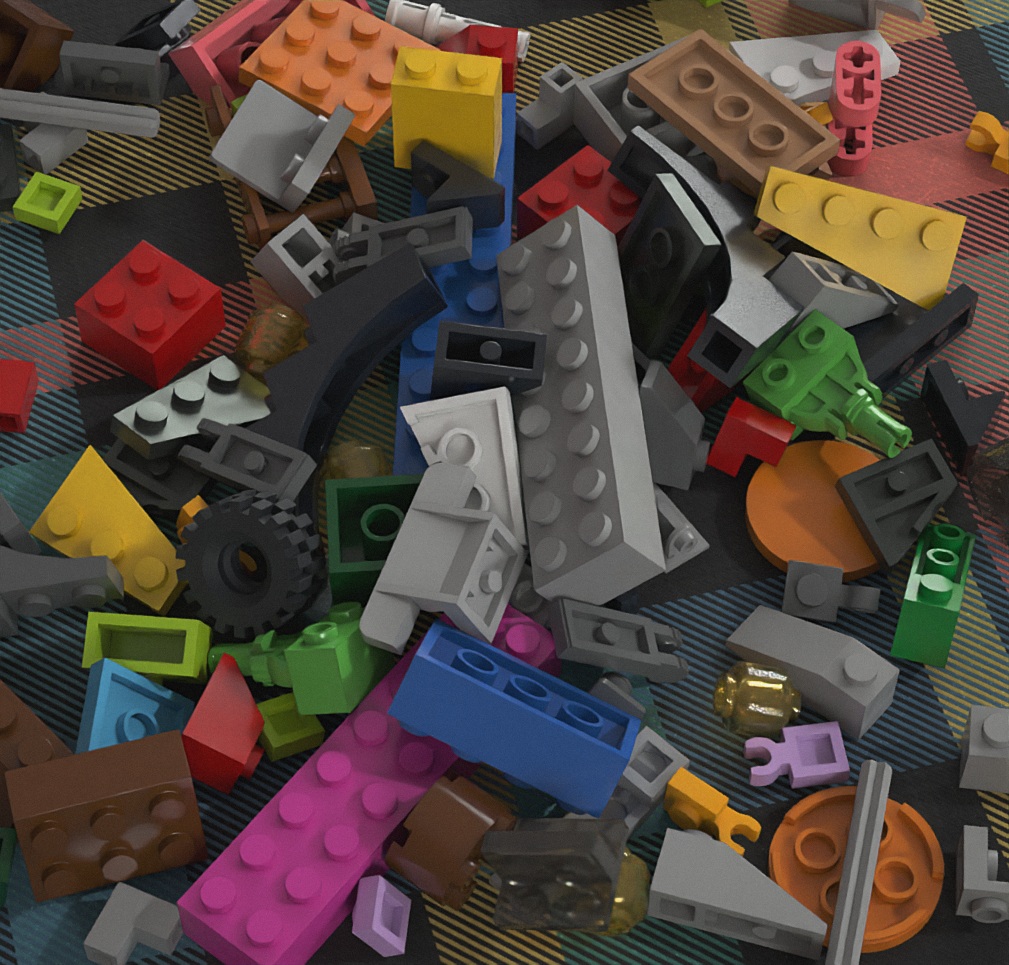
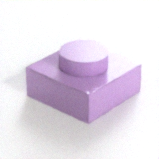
M381 875L360 878L357 901L352 912V933L383 957L404 954L411 899Z

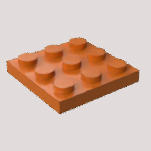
M303 0L240 66L238 81L252 88L257 80H261L317 117L321 114L328 119L338 104L355 114L354 119L343 136L365 146L392 116L391 80L399 47L440 51V49L343 0Z

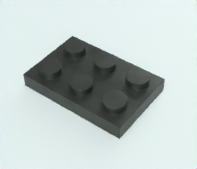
M673 173L655 175L617 248L631 342L647 358H659L721 246L720 241Z

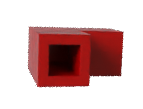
M0 359V431L25 434L39 383L35 362Z
M736 397L710 451L707 464L736 477L747 454L777 467L797 425Z

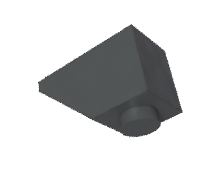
M651 360L641 384L639 396L652 482L688 490L694 471L704 472L709 456L711 441L702 439L705 418L663 363Z

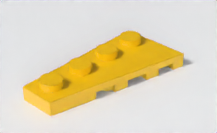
M770 165L766 167L753 214L928 311L944 299L967 219L966 216Z

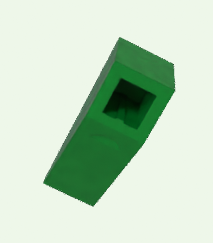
M928 524L922 531L899 616L891 656L945 669L960 612L976 535L965 533L959 527L951 524Z

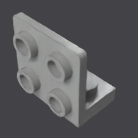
M257 80L211 152L209 159L283 208L294 213L309 194L354 119L355 114L338 104L328 119L321 114L317 117L265 82Z

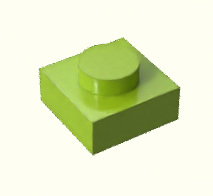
M35 172L13 205L15 219L60 234L83 199L81 188L78 185Z
M293 692L256 704L265 722L258 739L272 762L323 744L325 734L323 726L315 714L298 715Z

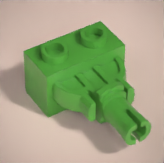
M816 309L743 381L751 404L797 425L790 439L792 441L804 429L817 432L829 431L840 440H844L848 436V432L852 436L859 434L884 451L890 458H894L900 453L899 448L894 445L895 443L905 448L910 442L912 436L910 428L903 426L877 407L882 401V392L880 388L868 380L854 336Z
M345 602L332 606L328 609L327 616L317 624L308 626L301 632L277 635L276 631L270 630L266 634L258 635L253 642L216 644V647L210 649L208 655V664L212 675L221 657L226 653L235 658L243 676H253L255 682H262L265 687L275 684L282 687H292L298 715L350 713L369 695L396 664L393 652L370 645L362 639L359 622L365 608H361L359 602Z

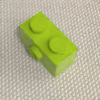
M88 612L82 668L90 671L92 664L107 658L163 686V681L207 685L209 675L208 655L212 647L213 629L200 620Z

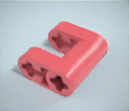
M849 41L844 43L837 49L828 104L834 120L826 123V129L840 139L838 154L829 159L827 163L832 171L844 176H857L863 173L869 167L872 152V123L877 118L881 99V63L879 51L867 42ZM845 139H853V155L846 154L844 148Z

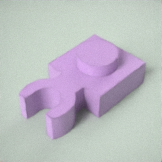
M838 721L782 728L781 743H775L764 737L751 738L745 742L743 752L745 759L760 757L768 762L765 766L751 768L749 776L750 785L766 786L773 783L779 775L786 774L789 775L792 789L848 782L850 768Z

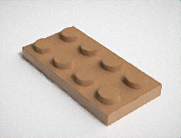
M702 29L697 30L631 72L628 76V89L758 196L767 165L807 175L838 154L839 138Z

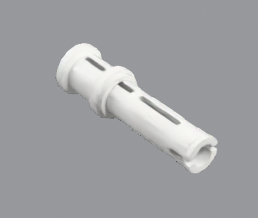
M390 0L385 17V22L414 37L421 38L422 41L430 45L437 44L438 41L444 42L469 25L500 27L499 25L446 13L445 8L441 7V4L432 3L429 7L405 0ZM519 30L518 62L523 63L529 47L530 33Z

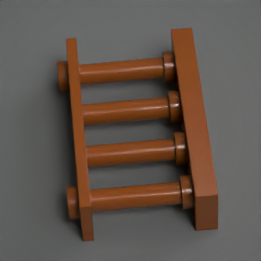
M220 85L210 86L212 107L205 108V115L211 136L220 135L221 138L233 119L232 107H227ZM345 136L340 140L315 184L330 181L331 185L339 184L341 192H338V198L300 206L294 213L284 210L265 215L259 197L265 195L234 176L247 213L242 215L245 236L249 245L257 243L259 251L271 240L270 234L283 231L302 214L312 224L340 217L348 221L353 212L378 221L377 201L354 141Z

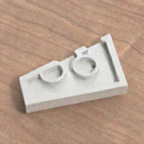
M878 30L729 42V51L796 105L803 102H822L830 98L837 49L849 41L867 42L879 51L881 80L898 75L900 67L899 58Z
M504 386L400 407L421 446V451L429 467L436 463L467 466L477 476L464 508L495 513L523 548L530 550L511 397L508 389Z

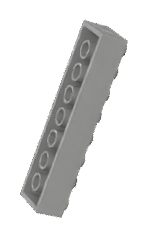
M576 205L517 243L510 245L507 249L497 254L496 258L504 328L547 334L542 386L512 396L534 591L552 603L564 598L600 606L666 571L616 237Z

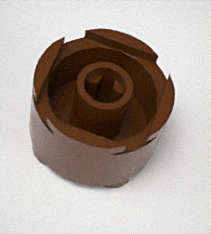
M452 769L449 779L444 775L438 779L410 813L403 824L408 829L406 836L409 838L403 847L393 841L387 852L385 865L441 906L449 905L458 911L466 903L477 886V882L473 878L480 869L481 864L485 862L490 867H493L508 848L512 838L507 835L517 819L511 815V809L457 770Z

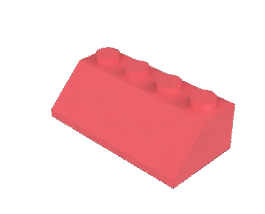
M241 0L168 54L196 96L212 107L210 86L220 85L226 105L230 108L232 101L247 95L251 90V87L238 81L240 66L303 0ZM343 0L375 16L366 0Z

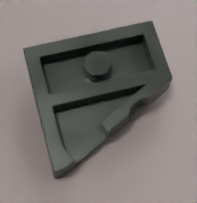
M118 438L103 458V461L149 517L178 519L181 508L197 495L205 500L218 483L217 480L210 478L208 475L189 467L178 457L179 453L147 460L120 438Z
M931 438L901 451L894 458L887 457L840 477L835 488L885 575L893 571L952 494L958 483Z

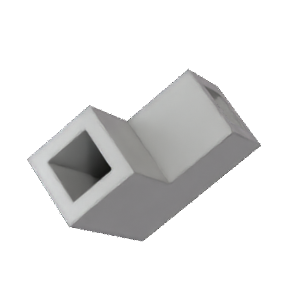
M563 62L540 76L539 98L517 113V134L538 150L573 126L575 83L583 80V78Z
M27 121L23 122L25 129L29 133L19 140L23 161L39 173L45 175L89 142L86 129Z
M118 882L83 943L87 959L100 965H125L138 942L171 956L183 934L178 907L134 887Z

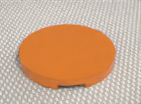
M812 440L787 446L777 467L763 462L750 481L745 508L746 526L756 548L770 563L787 573L789 560L844 568L842 583L861 579L880 569L881 567L835 488L840 477L878 462L880 459L859 447L847 443L830 440Z
M857 786L828 788L799 801L785 814L784 820L773 837L769 851L768 878L827 924L823 946L826 947L829 946ZM889 798L887 799L861 953L883 951L912 938L925 926L933 915L942 891L944 860L940 844L934 832L924 818L906 803L901 805Z

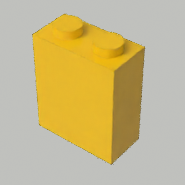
M400 46L391 80L394 167L411 169V151L424 140L488 178L494 179L502 142V58Z

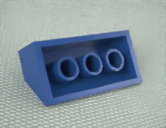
M437 618L417 650L387 712L388 715L398 719L399 725L406 731L422 737L430 735L450 745L451 750L460 758L474 763L483 761L503 771L504 777L516 786L525 789L535 787L555 797L556 802L565 810L577 815H585L587 813L597 819L600 818L630 761L641 719Z

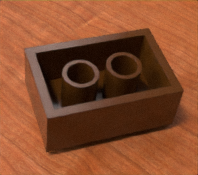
M179 729L4 772L13 821L36 903L209 859L192 776Z

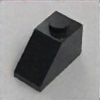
M439 321L430 400L433 401L504 386L510 392V397L542 386L547 334Z

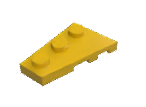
M89 445L29 533L34 539L65 558L107 555L123 577L124 594L165 617L188 583V580L178 582L176 574L177 569L185 566V560L175 558L176 549L94 448Z

